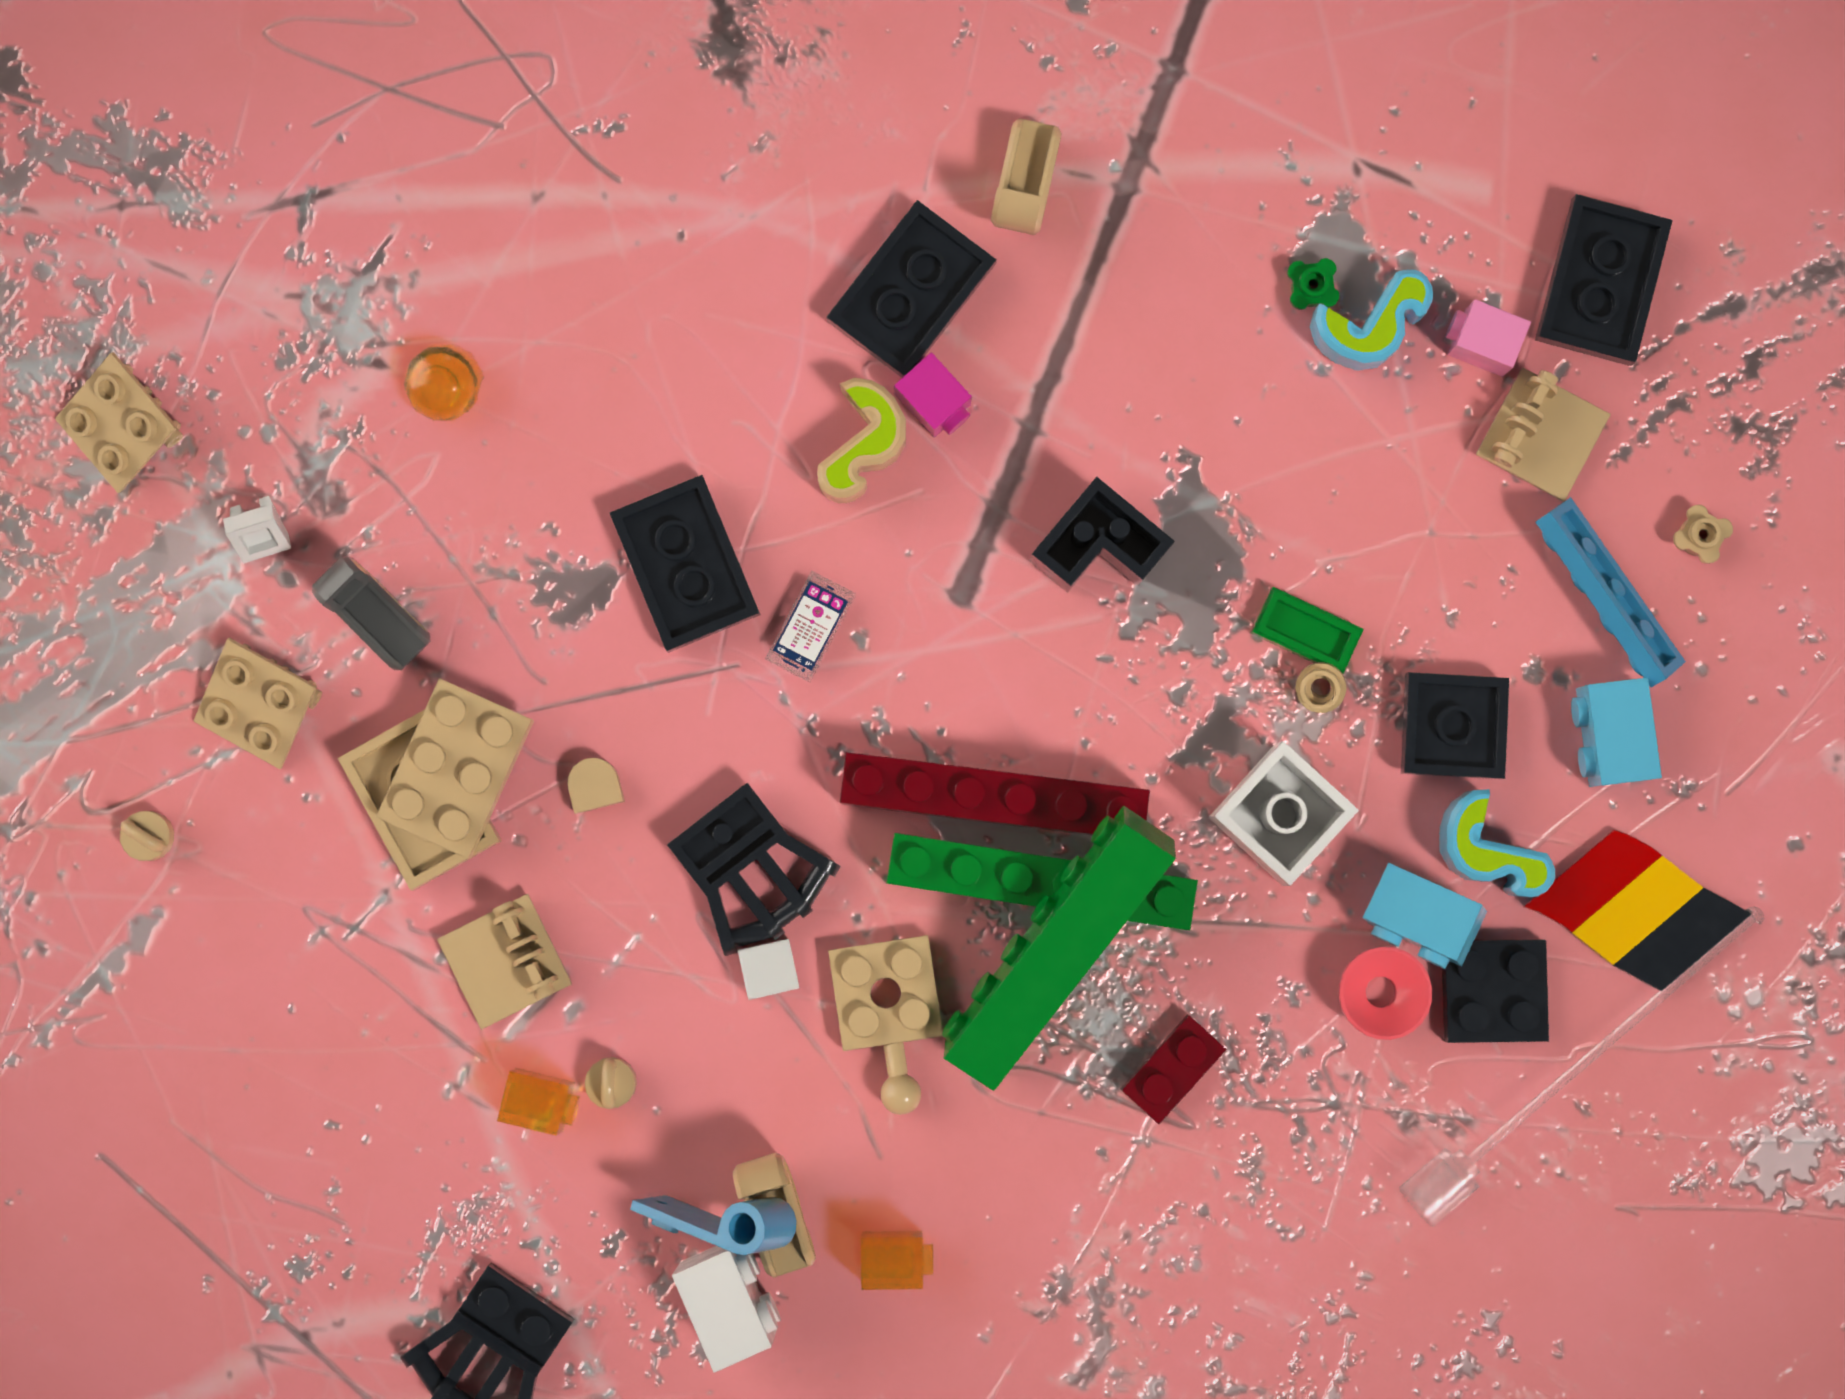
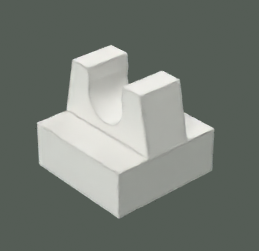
M269 496L260 498V507L244 512L240 505L231 507L230 517L223 519L225 534L243 564L291 549L289 533Z

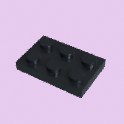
M1576 194L1571 199L1535 341L1628 366L1635 364L1673 220Z
M917 200L826 317L827 322L903 378L925 357L996 265L997 259Z
M703 475L610 512L654 623L668 653L761 615Z

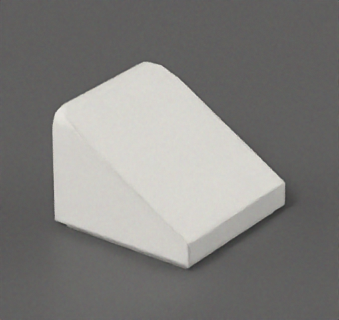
M789 939L738 950L748 1000L800 988Z

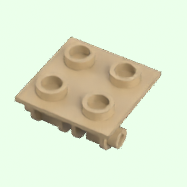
M112 352L56 416L55 420L115 491L121 493L163 444L167 448H171L181 441L183 434L179 431L181 424L177 420L173 421L162 410V402L159 398L151 397L152 390L148 386L144 387L133 375L131 365L123 364L117 355Z
M1522 367L1476 455L1564 502L1611 414L1557 386L1558 378L1554 374L1540 370L1539 374L1536 375Z
M228 638L198 708L194 722L274 767L281 769L308 707L313 709L322 696V691L316 689V682L312 680L307 681L292 673L289 667L278 665L277 661L273 658L267 659L251 650V646L247 644L242 645Z
M529 894L512 902L508 901L494 908L492 912L437 939L481 1030L572 985Z

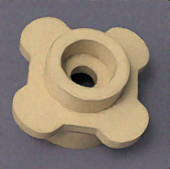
M1694 505L1687 510V520L1681 525L1679 531L1675 532L1673 542L1679 550H1684L1688 554L1698 556L1702 563L1710 564L1719 559V548L1724 539L1732 535L1733 526L1726 518L1717 519L1708 514L1705 506ZM1700 530H1705L1707 532V537L1705 539L1700 538Z

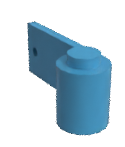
M667 1195L632 1200L630 1210L651 1218V1224L672 1233H678V1230L740 1255L785 1247L792 1240L796 1232L797 1221L793 1209L789 1203L777 1197L732 1204L725 1210L722 1218Z

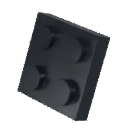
M1406 673L1401 774L1505 779L1509 678Z
M1474 940L1462 967L1449 961L1446 969L1442 968L1444 1042H1549L1546 940Z

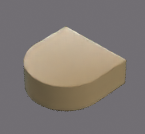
M587 758L578 762L570 771L567 783L574 814L625 802L618 773L610 763L599 758Z

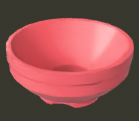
M1376 947L1358 954L1348 963L1339 982L1338 997L1346 1019L1356 1030L1376 1039L1392 1040L1410 1034L1423 1023L1432 1003V986L1428 973L1416 957L1394 947ZM1376 977H1386L1394 986V998L1384 1007L1373 1006L1366 997V987Z

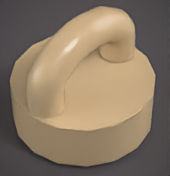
M139 811L130 815L121 823L120 843L123 850L130 857L139 861H155L164 857L171 850L174 842V829L171 822L164 815L154 811Z
M615 1057L604 1058L593 1064L587 1072L585 1079V1089L590 1100L597 1106L606 1109L619 1108L627 1103L635 1093L637 1085L636 1074L631 1065L623 1059Z

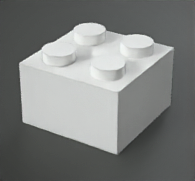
M1281 741L1276 743L1208 818L1282 886H1291L1359 810L1290 746Z
M714 1246L681 1261L672 1274V1278L713 1373L771 1348L778 1329L777 1322L781 1321L771 1294L768 1292L761 1295L757 1286L756 1275L760 1274V1269L754 1254H735L718 1246Z

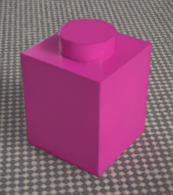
M932 352L894 385L896 397L934 438L943 430L948 435L952 434L971 416L966 409L971 406L972 396Z

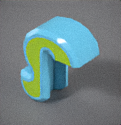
M1417 270L1396 272L1362 328H1359L1352 321L1325 305L1319 304L1313 312L1310 323L1314 344L1324 356L1336 364L1356 371L1378 368L1399 349L1405 336V318L1409 324L1414 325L1427 313L1433 299V289L1427 276Z
M1490 789L1467 791L1450 803L1443 814L1439 827V852L1450 871L1464 880L1490 882L1506 876L1507 883L1503 886V891L1511 896L1535 897L1545 893L1551 887L1555 879V867L1547 853L1480 839Z

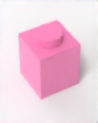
M1475 299L1464 312L1460 310L1455 312L1446 333V338L1453 340L1447 355L1503 377L1514 367L1531 321Z

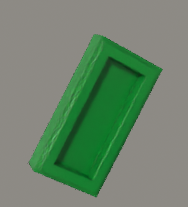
M1272 587L1250 634L1312 663H1329L1337 667L1344 674L1364 629Z

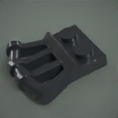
M749 783L743 785L667 844L707 896L725 956L738 953V947L771 937L776 940L785 933L783 928L799 915L805 918L813 911L811 906L830 875L835 877L841 867L834 861L788 835ZM777 843L813 864L798 890L768 852ZM756 859L787 898V900L771 912L740 874L743 869ZM729 881L758 918V921L731 928L719 888Z
M490 1263L455 1313L453 1319L400 1356V1359L406 1368L409 1366L414 1368L432 1395L431 1399H490L513 1364L524 1371L518 1399H533L538 1374L575 1319ZM463 1329L473 1337L448 1375L444 1377L429 1355V1352ZM485 1344L501 1355L502 1358L476 1397L473 1398L456 1385Z

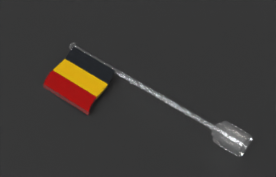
M1612 830L1559 875L1545 893L1533 897L1523 908L1535 911L1558 923L1610 965L1655 988L1659 992L1468 1156L1461 1149L1454 1154L1447 1148L1440 1151L1399 1187L1400 1192L1409 1204L1430 1226L1434 1227L1479 1188V1184L1475 1180V1177L1480 1173L1475 1165L1479 1159L1755 922L1762 924L1764 921L1763 911L1758 907H1749L1745 910L1703 888L1654 848L1628 834Z

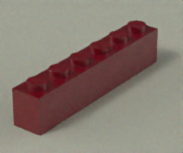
M846 752L840 804L1093 836L1101 821L1106 816L1114 819L1123 806L1147 821L1150 790Z

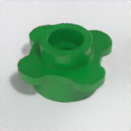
M1323 258L1318 263L1313 264L1295 261L1289 266L1287 275L1292 280L1290 303L1294 308L1304 310L1307 307H1317L1319 304L1329 308L1337 303L1340 295L1338 290L1334 288L1333 279L1337 267L1332 260ZM1316 280L1318 287L1311 288L1309 281Z

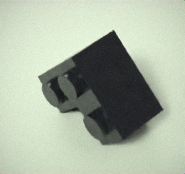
M1096 477L1034 550L1029 561L1067 593L1099 555L1136 586H1139L1175 541L1100 478Z

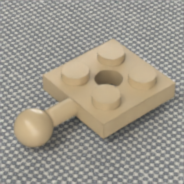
M928 935L828 950L843 1051L884 1045L889 1078L881 1088L882 1103L887 1110L894 1114L903 1115L912 1112L920 1102L921 1089L918 1082L907 1073L903 1042L940 1037L943 1032ZM880 979H892L900 987V999L893 1007H878L871 998L872 987Z

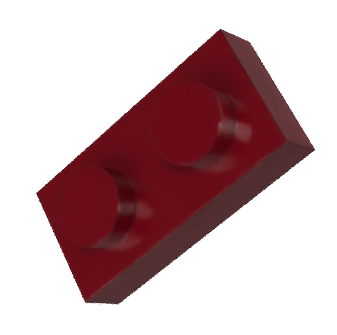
M1187 1014L1120 1090L1156 1123L1160 1124L1227 1049Z

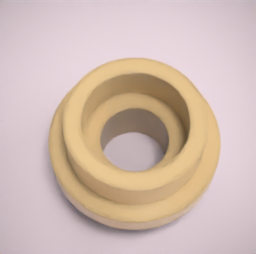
M1318 662L1307 666L1301 671L1296 681L1298 700L1306 709L1312 712L1326 713L1336 709L1342 703L1346 694L1347 687L1344 675L1337 667L1329 663ZM1319 678L1327 680L1331 686L1330 692L1326 695L1316 694L1312 689L1313 681Z

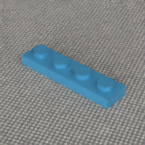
M1571 497L1536 521L1547 546L1559 555L1571 572L1574 585L1578 590L1587 595L1598 611L1604 628L1617 638L1628 654L1629 662L1635 672L1644 678L1648 677L1651 688L1666 680L1686 662Z

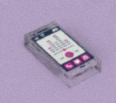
M811 570L765 660L811 683L853 603L856 593Z

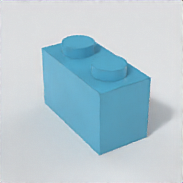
M1648 677L1589 684L1576 688L1577 697L1571 700V714L1575 727H1581L1584 747L1578 749V765L1582 777H1588L1589 787L1662 778Z
M1388 862L1362 918L1374 926L1371 935L1396 947H1399L1403 939L1420 947L1418 957L1446 969L1449 961L1462 967L1487 914V910L1480 903Z

